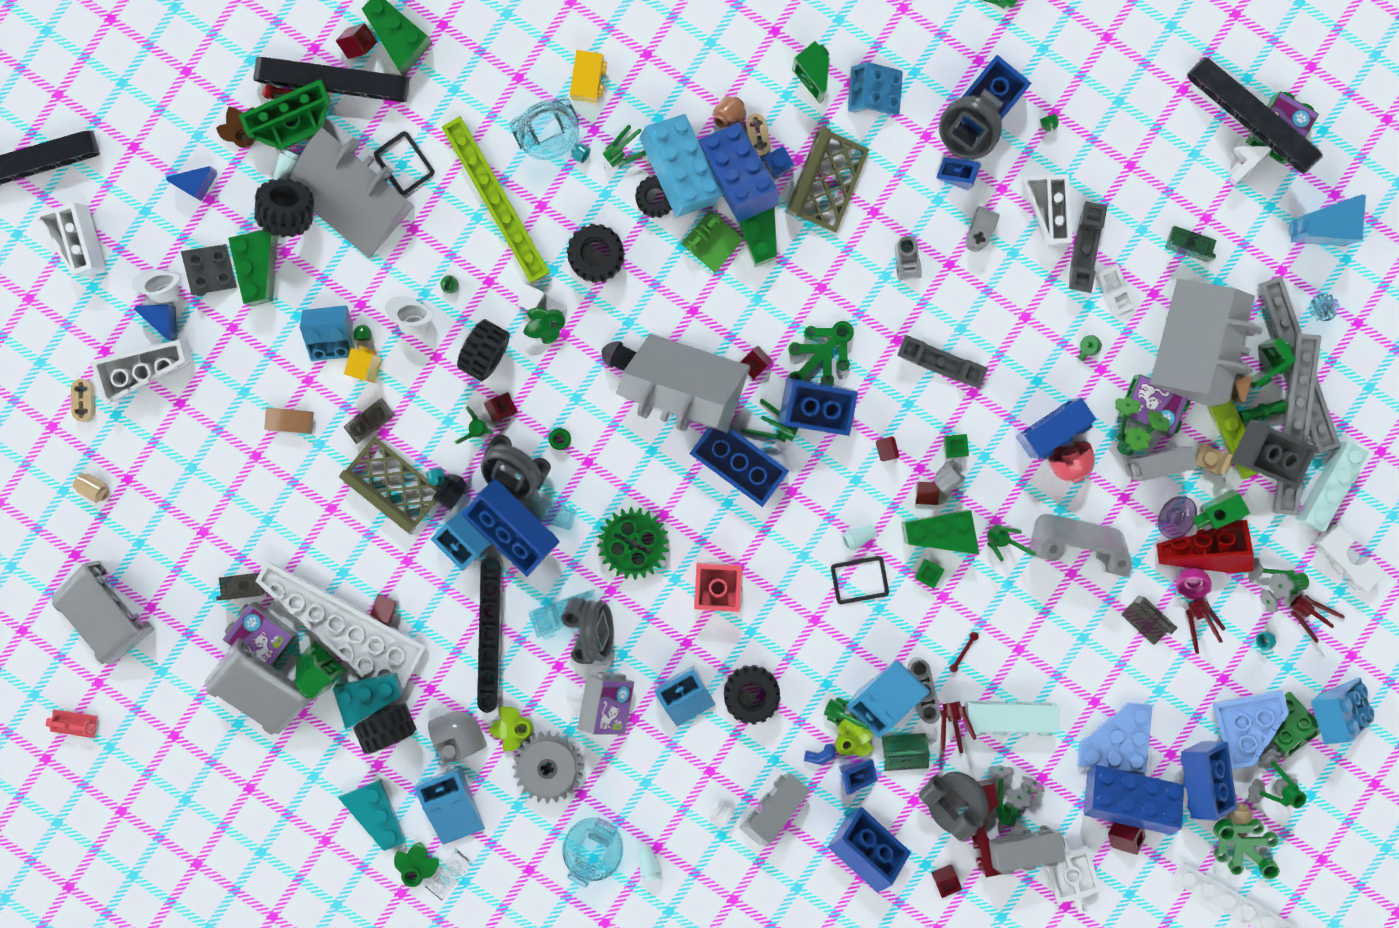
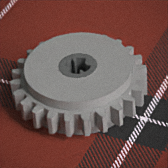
M548 730L546 736H543V733L540 731L538 738H535L533 734L529 737L530 743L527 740L522 742L525 748L518 747L517 752L520 755H515L513 760L518 762L512 766V769L517 770L513 778L520 779L516 785L524 786L522 793L530 792L529 799L535 795L537 796V802L545 798L546 804H549L550 799L553 798L555 803H557L559 796L565 800L567 798L566 792L568 791L570 794H573L574 788L572 786H579L580 782L576 779H582L583 774L579 772L584 770V765L579 764L583 760V756H577L580 748L574 749L575 741L573 740L568 743L567 735L562 739L559 737L560 732L558 731L555 736L551 735L550 730ZM547 762L552 764L551 767H554L550 771L545 770Z

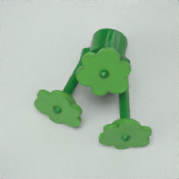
M1125 397L1124 399L1117 398L1115 400V409L1123 414L1120 431L1116 437L1119 440L1117 449L1121 454L1130 456L1135 451L1141 450V448L1147 449L1149 447L1148 443L1151 440L1150 433L1154 429L1158 431L1169 430L1170 421L1163 417L1160 412L1150 410L1148 412V421L1151 426L1145 432L1143 428L1137 427L1136 429L1128 428L1125 434L1128 415L1139 413L1141 403L1137 400H1132L1130 397Z

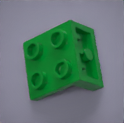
M1291 692L1285 694L1289 714L1272 738L1279 746V751L1284 759H1287L1320 734L1317 720Z

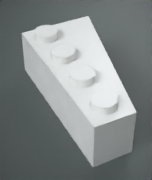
M185 338L91 361L103 404L108 405L193 361V356L188 339Z

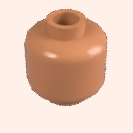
M725 96L713 109L714 123L720 129L738 122L741 123L746 117L744 102L738 97Z

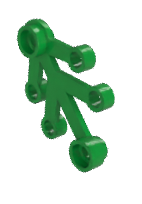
M839 321L832 328L808 326L804 330L806 339L813 340L816 336L831 338L825 344L791 343L788 351L792 356H797L800 353L816 354L799 371L791 372L788 378L796 376L800 380H805V377L823 359V375L820 378V382L824 383L823 378L829 376L831 378L830 385L834 383L832 375V349L838 344L839 359L836 361V367L840 371L847 370L850 366L847 357V342L854 335L852 325L846 321ZM841 328L846 330V335L843 337L838 334V330ZM808 329H813L815 331V335L813 337H809L806 332ZM792 345H797L799 347L798 353H793L791 351ZM840 360L847 362L846 368L839 366Z
M1222 819L1216 822L1213 827L1215 836L1219 838L1218 847L1214 850L1213 854L1218 862H1226L1229 859L1227 849L1228 843L1231 840L1234 843L1233 859L1228 863V868L1233 875H1239L1244 871L1242 862L1243 853H1245L1259 865V870L1264 878L1274 879L1280 873L1277 863L1273 859L1264 858L1252 846H1268L1272 848L1278 845L1279 839L1271 831L1266 832L1260 837H1241L1238 835V833L1252 832L1255 835L1263 833L1265 827L1259 819H1252L1249 824H1235L1230 819Z

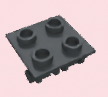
M226 244L180 251L191 295L199 297L209 292L237 288Z

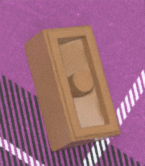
M1252 375L1239 376L1234 379L1231 397L1234 402L1246 401Z

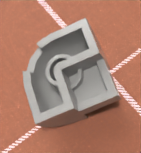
M459 711L449 712L428 722L432 744L436 746L443 765L468 757L487 746L479 723L475 717L473 718L467 713Z

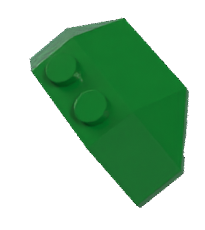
M320 79L240 114L239 117L248 137L278 150H283L313 137L321 127L323 128L331 101L324 83Z

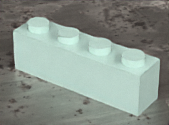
M1339 441L1341 446L1334 449L1295 520L1313 530L1326 531L1370 453L1351 441Z
M965 701L966 714L975 735L993 732V735L1005 736L1007 732H1016L1018 736H1029V732H1037L1039 736H1052V733H1059V705L1055 702ZM964 722V728L968 731L967 726Z

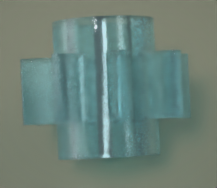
M1319 294L1311 300L1312 306L1308 309L1311 316H1315L1316 321L1325 322L1332 320L1338 314L1336 309L1340 308L1338 300L1333 298L1332 294Z

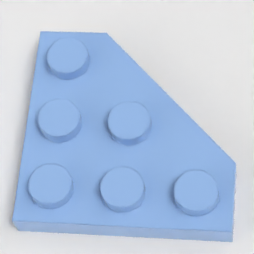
M1283 690L1213 703L1222 739L1228 742L1232 769L1254 766L1282 722L1288 716L1289 710Z
M1127 702L1121 707L1120 711L1114 716H1110L1097 727V730L1079 742L1077 765L1082 767L1100 765L1118 770L1146 773L1153 705Z

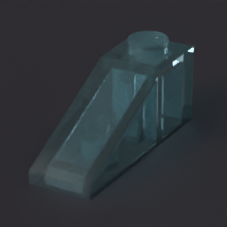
M594 588L530 610L528 614L536 637L543 636V639L546 640L556 636V631L564 625L561 621V616L568 601L572 598H585V601H587L595 593Z

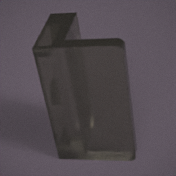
M260 572L219 577L221 595L216 596V601L262 596L268 594V592L255 582Z
M1140 595L1121 614L1126 621L1153 645L1166 633L1173 634L1178 629L1148 599Z

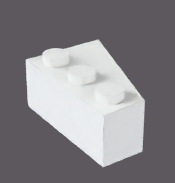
M1069 174L1023 177V187L1047 247L1071 246L1072 222Z
M73 202L34 215L35 219L45 229L48 239H51L57 247V253L72 275L87 277L106 271L88 205Z

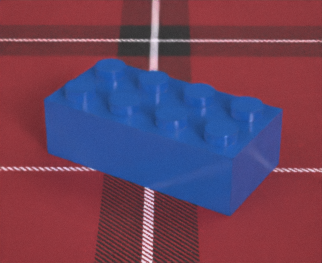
M739 122L698 139L723 192V197L737 222L779 205L778 188Z
M708 427L689 453L761 507L766 504L789 472L788 469L731 427H729L728 433Z
M496 478L477 494L462 514L526 577L561 542L553 532L549 531Z
M1095 765L1087 772L1083 815L1173 835L1182 829L1184 784Z

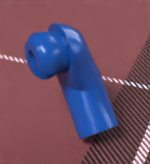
M826 744L824 750L819 753L806 750L803 761L824 765L835 758L836 748L833 744Z

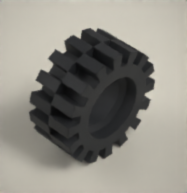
M648 176L636 188V203L644 215H648L650 218H662L663 215H668L672 208L665 193L664 201L661 204L652 205L648 202L647 194L650 190L657 188L664 193L657 176Z

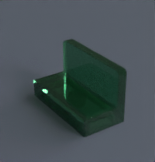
M1173 226L1165 248L1204 262H1209L1216 258L1213 250L1217 240Z
M925 733L881 737L884 771L929 768L930 753Z

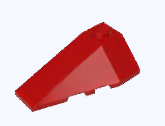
M1247 520L1233 521L1218 529L1212 528L1206 531L1200 529L1194 535L1188 537L1179 536L1156 544L1158 561L1162 565L1198 568L1223 573L1253 572L1254 552Z

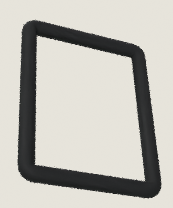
M403 131L375 150L374 157L382 168L386 167L378 154L403 136L407 138L430 173L404 191L394 176L391 175L390 180L399 193L406 195L432 177L435 171L409 133Z
M882 556L841 562L831 566L835 596L838 604L853 603L889 595ZM879 560L885 592L841 600L835 568Z

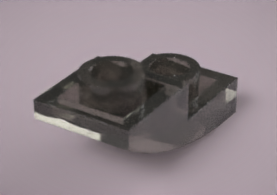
M380 398L343 427L353 441L359 444L396 415L384 399Z

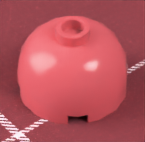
M1075 441V446L1067 448L1066 445L1054 449L1055 453L1049 457L1048 461L1053 473L1059 479L1078 483L1083 481L1092 472L1095 465V454L1091 443L1086 441Z

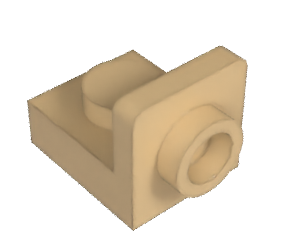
M1201 444L1195 458L1198 467L1215 475H1224L1232 466L1231 459L1233 455L1219 451L1209 445Z

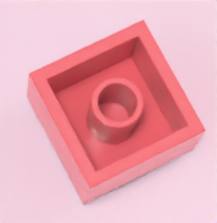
M697 562L694 609L740 612L742 565Z

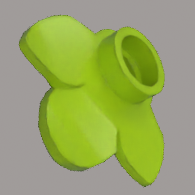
M503 706L499 708L501 719L489 728V732L496 738L503 740V751H514L520 747L523 740L528 739L532 735L534 726L531 720L522 717L516 708ZM524 724L527 730L525 732H521L519 730V725Z
M843 718L838 725L839 736L835 740L837 752L843 756L855 754L859 757L870 754L874 747L869 741L874 734L869 729L866 730ZM849 741V748H843V743Z

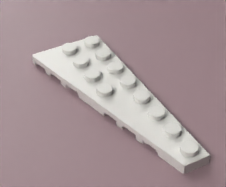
M265 562L255 582L274 599L282 603L292 615H295L303 622L305 627L313 631L326 646L353 667L361 677L367 679L398 673L402 690H404L427 645L272 562ZM399 698L392 701L391 704L395 705Z

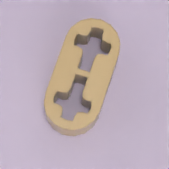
M752 114L746 121L747 135L753 147L757 146V138H761L762 145L767 146L764 147L763 152L755 149L759 157L763 158L770 151L767 123L761 114ZM754 119H757L758 123H762L759 126L758 134H756L754 127H750Z
M77 379L71 385V414L75 420L87 422L94 418L96 412L95 386L89 380ZM82 386L87 387V391L83 393L79 392L78 389ZM83 408L88 410V413L84 414V416L79 414V410Z

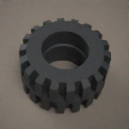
M278 178V180L270 179L268 183L263 182L261 187L257 188L254 218L257 221V225L262 227L264 232H270V235H279L285 238L286 236L295 237L296 234L302 235L304 231L309 230L313 222L314 198L307 186H302L301 182H294L293 179L288 178V180Z
M592 223L588 227H585V225L580 227L581 230L578 232L576 230L573 233V238H570L568 242L567 259L571 268L579 277L587 282L597 283L601 281L603 283L607 282L606 280L609 278H614L615 274L620 272L621 265L624 263L625 253L620 237L613 229L607 228L603 224L595 225V223ZM594 241L605 243L609 249L608 259L599 266H590L583 259L584 248Z
M483 319L472 329L458 355L457 368L483 382L494 372L509 344L510 333L487 319Z
M744 665L741 669L737 668L732 675H729L724 685V702L728 712L734 716V719L737 721L741 720L744 724L749 722L752 725H757V722H766V719L768 717L771 718L774 715V711H777L779 707L778 704L781 696L777 680L771 672H768L762 666L760 668L757 665ZM748 682L759 683L765 690V698L757 706H746L739 700V689Z
M399 704L360 721L353 727V730L363 753L371 754L408 738L414 734L417 728L407 705Z

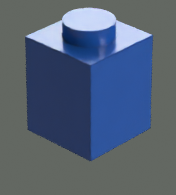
M784 146L763 157V164L773 181L794 169L795 164Z

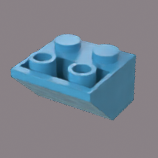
M348 306L302 310L299 328L310 361L348 358L351 348L355 349L353 323Z
M467 506L446 522L430 538L461 571L466 570L492 544L462 515Z
M694 665L661 683L654 689L664 710L677 727L716 705Z

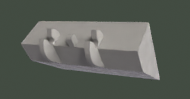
M321 127L307 143L289 179H293L294 182H301L302 186H307L314 198L313 211L370 259L414 206L387 183V180L393 173V170L388 165L376 174L369 168L374 161L371 155L363 162L354 155L360 145V142L355 137L343 146Z
M1177 279L1150 385L1208 407L1228 403L1235 376L1244 377L1245 374H1252V369L1239 363L1241 354L1248 356L1250 353V349L1243 346L1245 336L1254 337L1255 333L1262 334L1260 326L1249 322L1255 295L1233 287Z
M649 334L623 371L615 394L639 403L637 411L639 417L647 419L652 409L655 408L662 411L660 420L663 422H667L670 414L678 416L676 422L677 430L685 432L691 421L728 433L750 366Z

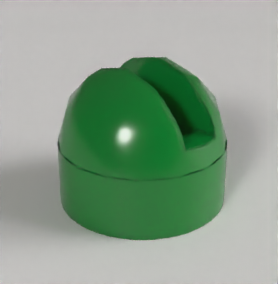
M1057 113L1039 119L1045 131L1051 132V127L1053 130L1058 128L1059 119Z
M447 275L441 279L440 287L445 293L452 294L458 290L459 282L454 276ZM448 278L451 279L449 290L445 289L448 282Z
M361 324L354 329V341L372 340V332L367 325Z

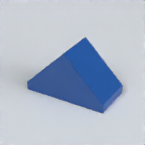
M944 157L936 178L968 191L975 183L981 163Z
M207 166L167 176L166 180L202 201L218 173L213 167Z
M169 304L136 305L133 308L166 340L175 341L177 339L176 306Z
M873 759L839 766L846 794H852L878 781Z

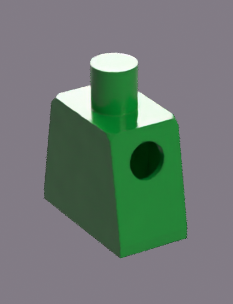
M1232 489L1202 504L1200 507L1203 512L1192 517V520L1197 529H1201L1209 524L1214 529H1218L1251 513L1241 494ZM1219 510V514L1214 517L1215 511Z

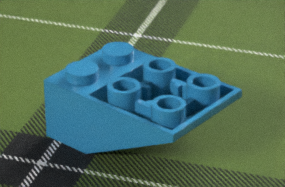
M895 660L856 691L846 707L862 723L868 725L869 730L876 737L880 738L905 717L930 691L901 662Z
M1361 677L1320 693L1311 700L1324 745L1352 742L1374 721V709L1369 705L1367 698L1368 690L1366 685L1363 684Z
M461 766L422 780L414 787L422 809L442 845L485 829Z

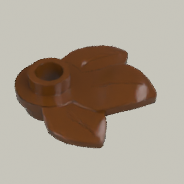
M228 107L226 124L216 127L218 135L224 141L234 142L240 148L251 147L255 139L250 137L246 141L241 139L242 135L246 134L239 117L243 112L236 108Z

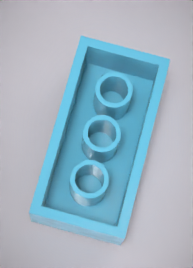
M686 114L645 126L639 139L675 217L678 218L715 205L723 195V192Z

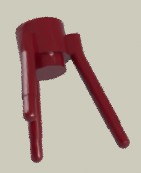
M1300 594L1291 602L1289 608L1292 611L1290 614L1299 621L1313 641L1318 643V638L1301 616L1307 618L1312 614L1330 628H1334V624L1316 612L1314 606L1341 619H1344L1345 616L1311 599L1308 595L1303 596Z
M1201 598L1187 604L1189 609L1185 610L1189 620L1195 654H1199V647L1193 617H1196L1197 620L1205 618L1218 642L1223 643L1210 616L1222 631L1225 630V627L1210 607L1208 601L1205 598Z
M960 701L942 704L943 710H940L941 751H945L947 718L948 722L953 721L959 753L962 754L963 746L958 720H962L961 715L972 739H977L966 714L965 706L961 707Z

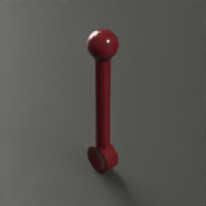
M977 632L970 633V639L955 663L950 665L949 669L952 673L958 671V665L973 641L978 640L979 635Z

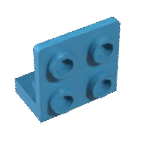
M871 62L851 66L848 111L856 113L869 109L894 116L899 115L903 71Z

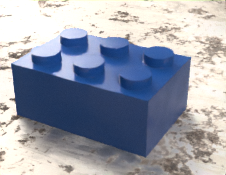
M997 54L962 97L971 96L979 98L985 89L1004 102L997 111L1002 120L1032 83ZM966 115L960 120L962 124L979 135L978 137L985 130Z
M787 377L778 422L789 427L850 436L858 391L848 387Z
M1082 397L1073 398L1015 437L1029 458H1038V460L1043 458L1044 460L1055 453L1054 448L1064 447L1074 440L1072 436L1075 434H1083L1093 428L1092 423L1097 419Z
M1201 741L1181 751L1180 762L1184 770V786L1188 797L1187 808L1190 811L1191 819L1217 821L1238 809L1228 742Z
M862 806L846 816L827 846L877 893L893 885L911 854L909 849Z

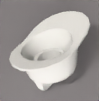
M151 269L139 273L131 282L134 290L146 294L155 304H176L179 302L178 295L180 289L178 283L180 277L177 274L159 269Z
M406 296L391 298L384 307L385 312L398 323L400 330L404 334L417 335L421 338L425 336L429 322L434 316L432 310L417 300Z

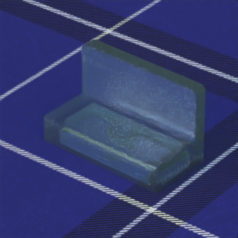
M536 495L532 496L530 512L539 521L571 531L578 509Z

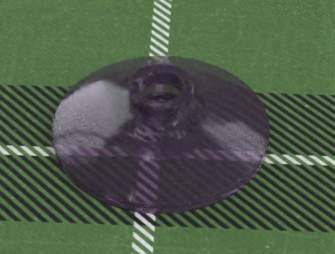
M1177 496L1170 499L1162 507L1158 516V529L1163 536L1169 539H1177L1186 535L1194 525L1192 517L1197 515L1194 501L1186 496Z

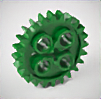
M630 507L629 513L626 514L622 508L621 516H618L615 512L612 513L614 520L612 521L608 518L605 520L609 526L600 527L605 533L597 535L599 539L603 540V543L597 544V547L603 548V551L598 555L606 556L602 564H611L608 571L616 568L617 577L621 572H624L625 579L629 577V574H633V578L636 580L639 573H641L643 578H646L647 570L653 575V566L661 568L658 562L659 559L666 560L662 552H669V549L664 547V544L669 543L670 540L663 539V536L668 531H661L660 528L664 525V522L657 524V515L651 519L649 517L650 510L644 515L642 514L641 507L637 513H634L633 507ZM625 522H631L634 525L635 530L632 534H625L623 532L622 526ZM645 532H651L655 536V541L652 544H645L643 542L642 536ZM615 534H621L629 540L635 537L638 539L637 543L639 545L649 548L652 552L647 553L638 547L631 549L629 548L630 543L617 538ZM615 542H620L624 545V552L618 555L613 552L612 546ZM640 552L644 555L645 560L642 564H635L633 562L632 556L634 553Z

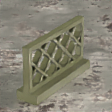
M824 126L818 129L785 213L791 216L795 215L836 233L870 149L839 136ZM830 140L838 141L842 151L832 155L828 147ZM856 149L861 151L862 154L859 161L852 164L847 151ZM843 153L848 166L838 170L833 157ZM829 159L834 172L823 176L820 165L823 161ZM849 168L853 176L852 180L847 184H843L839 172ZM835 174L840 186L829 191L825 178ZM821 180L825 193L815 197L812 185L814 182ZM841 189L844 200L835 206L831 193ZM827 195L831 208L821 211L816 199ZM813 201L817 214L812 216L802 213L805 203ZM832 209L836 217L833 226L827 224L822 215Z
M375 436L347 469L343 470L338 476L409 535L414 532L417 525L437 503L434 499L422 501L421 489L432 488L437 492L439 488L432 486L425 476ZM375 443L382 448L383 458L370 459L369 450ZM386 452L392 457H386ZM397 460L400 463L401 472L388 473L387 461ZM384 461L385 473L372 475L370 462ZM358 463L368 464V475L358 476L352 470ZM403 466L406 467L409 471H403ZM401 475L402 487L389 489L388 476ZM404 475H416L418 486L405 487ZM385 477L386 489H374L372 478ZM369 478V484L363 479ZM420 480H422V481H423L425 484H427V485H422V486H421V481H420ZM418 489L420 502L406 503L405 490ZM402 491L403 503L393 504L390 501L389 492ZM386 492L387 498L384 497L381 493ZM423 504H428L423 510ZM420 505L421 514L415 521L407 515V506ZM404 506V512L398 507Z

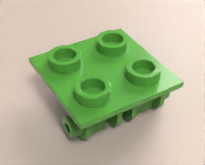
M709 210L681 245L715 273L744 238L721 220V216Z

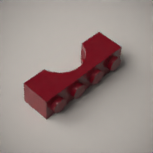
M991 779L977 781L986 794L988 814L984 824L971 837L973 848L978 850L979 857L975 858L978 871H982L986 878L1002 875L1001 872L992 867L990 839L985 829L989 814L999 806L995 783Z

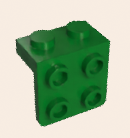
M1282 337L1265 340L1258 345L1270 365L1252 376L1250 387L1260 386L1261 388L1272 381L1271 377L1275 374L1281 375L1292 368L1290 364L1295 362L1296 358L1291 352V345Z

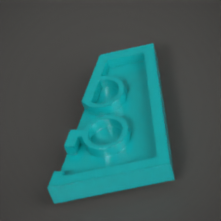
M398 673L338 684L332 688L345 730L404 694Z
M381 779L338 797L383 851L406 842Z

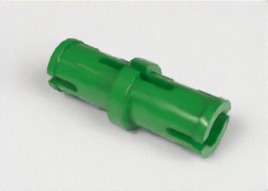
M1284 399L1269 404L1260 403L1257 407L1241 410L1238 414L1243 425L1249 423L1250 419L1266 421L1269 417L1285 414L1287 403Z

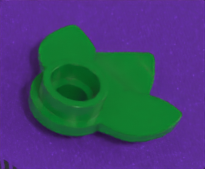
M535 307L526 311L527 316L531 319L523 330L526 336L530 338L541 337L543 344H550L558 339L560 330L565 326L566 322L565 316L561 311L557 309L547 311L541 307Z
M422 842L414 844L407 854L397 851L394 856V866L401 873L402 882L408 887H416L424 878L432 877L439 866L438 858H427L428 853ZM409 872H415L417 877L411 878Z

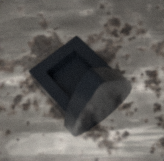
M620 341L611 342L601 350L605 364L622 371L626 369L637 353L623 346V343Z
M448 474L432 499L451 511L462 495L468 493V486L461 476Z

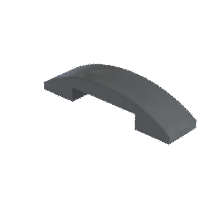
M1088 201L1084 202L1070 264L1069 289L1092 293L1096 273L1094 270L1101 229L1104 228L1107 205Z
M906 334L897 353L898 357L978 389L981 388L988 367L947 353Z

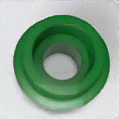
M556 428L549 435V443L556 450H564L571 443V435L564 428ZM558 435L564 436L563 443L559 444L556 441Z

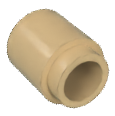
M80 473L72 485L76 493L95 503L104 501L110 492L108 483L89 473Z
M1237 803L1238 809L1229 813L1228 819L1232 820L1235 824H1249L1252 820L1253 811L1249 809V805ZM1238 833V835L1246 837L1247 833Z

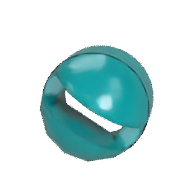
M575 144L576 150H571V155L577 162L582 164L589 157L591 149L584 144Z
M435 468L426 472L427 480L432 486H440L445 481L443 468Z
M1268 631L1259 632L1256 636V644L1262 650L1271 649L1277 643L1276 636Z

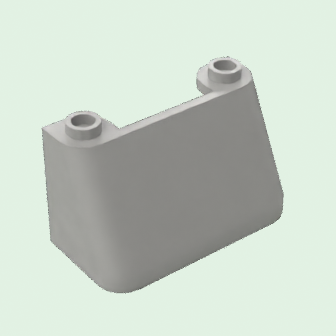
M1042 514L1036 519L1029 547L1030 550L1036 553L1033 557L1056 561L1063 556L1066 545L1097 552L1096 559L1104 563V572L1130 578L1132 559L1124 534L1120 530L1052 514Z
M99 560L86 562L52 595L53 601L51 603L57 611L62 612L94 651L96 660L101 664L111 665L151 634L155 628L149 621L142 623L140 620H137L140 617L138 613L133 614L106 582L109 579L107 575L102 576V572L106 568Z
M238 637L205 679V691L212 697L216 698L218 696L262 725L263 730L268 734H280L310 703L311 699H306L299 693V688L295 685V679L292 681L257 657L255 651L251 653L246 648L248 643Z

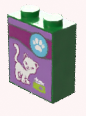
M1280 91L1276 93L1267 104L1272 111L1305 138L1319 116V113L1315 112L1311 105L1300 103L1289 92ZM1252 132L1245 141L1252 147L1267 146ZM1271 150L1269 157L1282 165L1288 163Z
M1141 374L1134 375L1125 397L1139 401L1141 406L1139 413L1128 415L1127 421L1148 429L1151 426L1148 421V412L1153 410L1160 412L1163 417L1170 421L1168 431H1158L1156 429L1153 431L1167 437L1177 434L1182 425L1180 419L1182 414L1188 410L1190 400L1150 385L1151 378ZM1119 411L1117 417L1122 419L1123 414Z

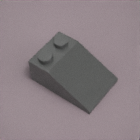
M1250 419L1231 461L1298 489L1318 447Z

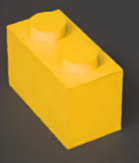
M576 50L569 94L571 100L598 104L599 97H603L604 84L601 83L602 75L607 73L608 62L604 61L602 53Z
M359 346L358 350L351 348L343 375L375 383L382 357L376 356L377 351L362 346Z

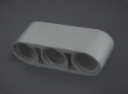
M914 657L908 662L907 669L923 685H928L930 691L916 705L918 716L925 723L934 724L940 718V708L931 668L923 658ZM917 663L924 664V670L920 674L914 673L913 670ZM928 707H933V715L931 717H924V710Z

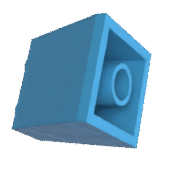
M1360 194L1292 220L1288 230L1289 236H1291L1290 242L1344 247L1362 241L1366 194Z

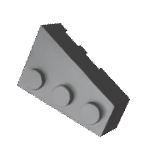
M791 773L780 774L773 783L774 787L769 793L764 794L759 801V805L739 827L758 845H770L811 791Z
M1047 825L1040 826L1041 831L1031 833V830L1028 829L1023 831V835L1014 836V834H1009L989 840L992 867L1001 872V874L1015 873L1016 869L1035 870L1039 865L1057 866L1058 862L1066 861L1062 833Z

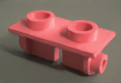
M53 709L52 717L47 718L45 725L49 727L50 732L95 738L98 716Z

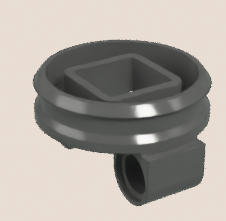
M986 89L979 98L969 96L953 101L943 112L939 121V135L945 147L954 155L964 159H979L988 155L1001 138L1002 122L997 111L1004 102ZM964 115L985 129L976 142L975 140L979 135L960 122Z
M501 434L494 436L490 441L480 465L483 478L487 484L496 478L517 500L526 499L536 489L540 490L551 470V465L546 459L540 457L532 459L522 450L513 447L509 437ZM503 465L521 476L520 480L501 470V466Z
M585 598L570 599L563 611L561 621L569 628H579V636L571 652L572 659L579 664H593L596 660L603 662L611 653L614 638L613 617L609 605L603 600L596 602L594 600L585 601Z
M949 772L943 776L936 774L919 791V797L923 803L928 805L934 821L943 830L951 833L957 840L967 841L984 824L988 814V800L981 785L968 774L962 772ZM954 789L970 806L961 815L946 801V798Z

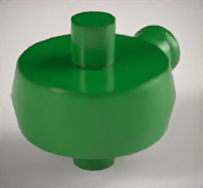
M1095 335L1085 336L1080 343L1082 352L1078 359L1084 361L1087 356L1097 355L1102 348L1101 340Z

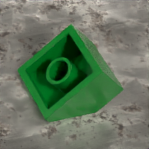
M814 41L794 57L791 70L820 104L823 102L827 90L830 62L828 56L830 54L823 44L819 45Z

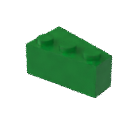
M369 0L363 6L362 11L402 76H405L432 45V42L422 30L388 1Z
M775 207L738 222L754 267L776 260Z
M263 230L228 237L243 304L250 307L273 302L275 259L277 260L276 249L279 235L273 236L270 235V232H264Z
M965 509L901 521L905 544L980 555L972 510Z
M314 640L296 660L295 685L299 688L298 691L303 697L314 700L329 691L347 670Z

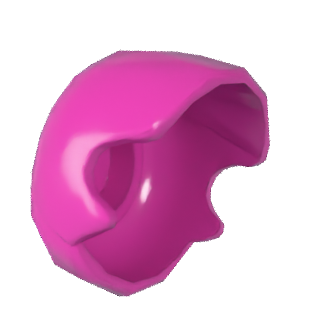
M1189 568L1179 574L1176 586L1178 594L1197 600L1204 598L1211 592L1212 582L1210 576L1202 569Z

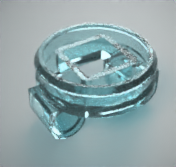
M566 96L535 103L526 109L521 116L514 118L509 124L520 149H523L526 154L537 160H553L565 155L573 148L579 135V119L569 98ZM557 120L561 132L539 142L534 130Z
M599 817L583 819L574 824L566 834L562 846L563 860L569 870L566 878L587 888L591 881H600L611 876L619 867L624 850L623 840L618 828ZM587 835L589 839L607 848L599 864L578 854Z

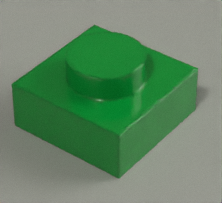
M967 434L943 436L945 459L969 456Z
M924 558L913 578L935 589L945 569Z

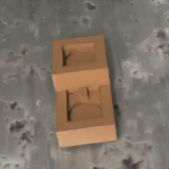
M266 407L264 430L312 434L314 412Z

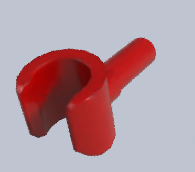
M267 84L263 87L262 96L274 100L275 93L288 94L295 89H282Z

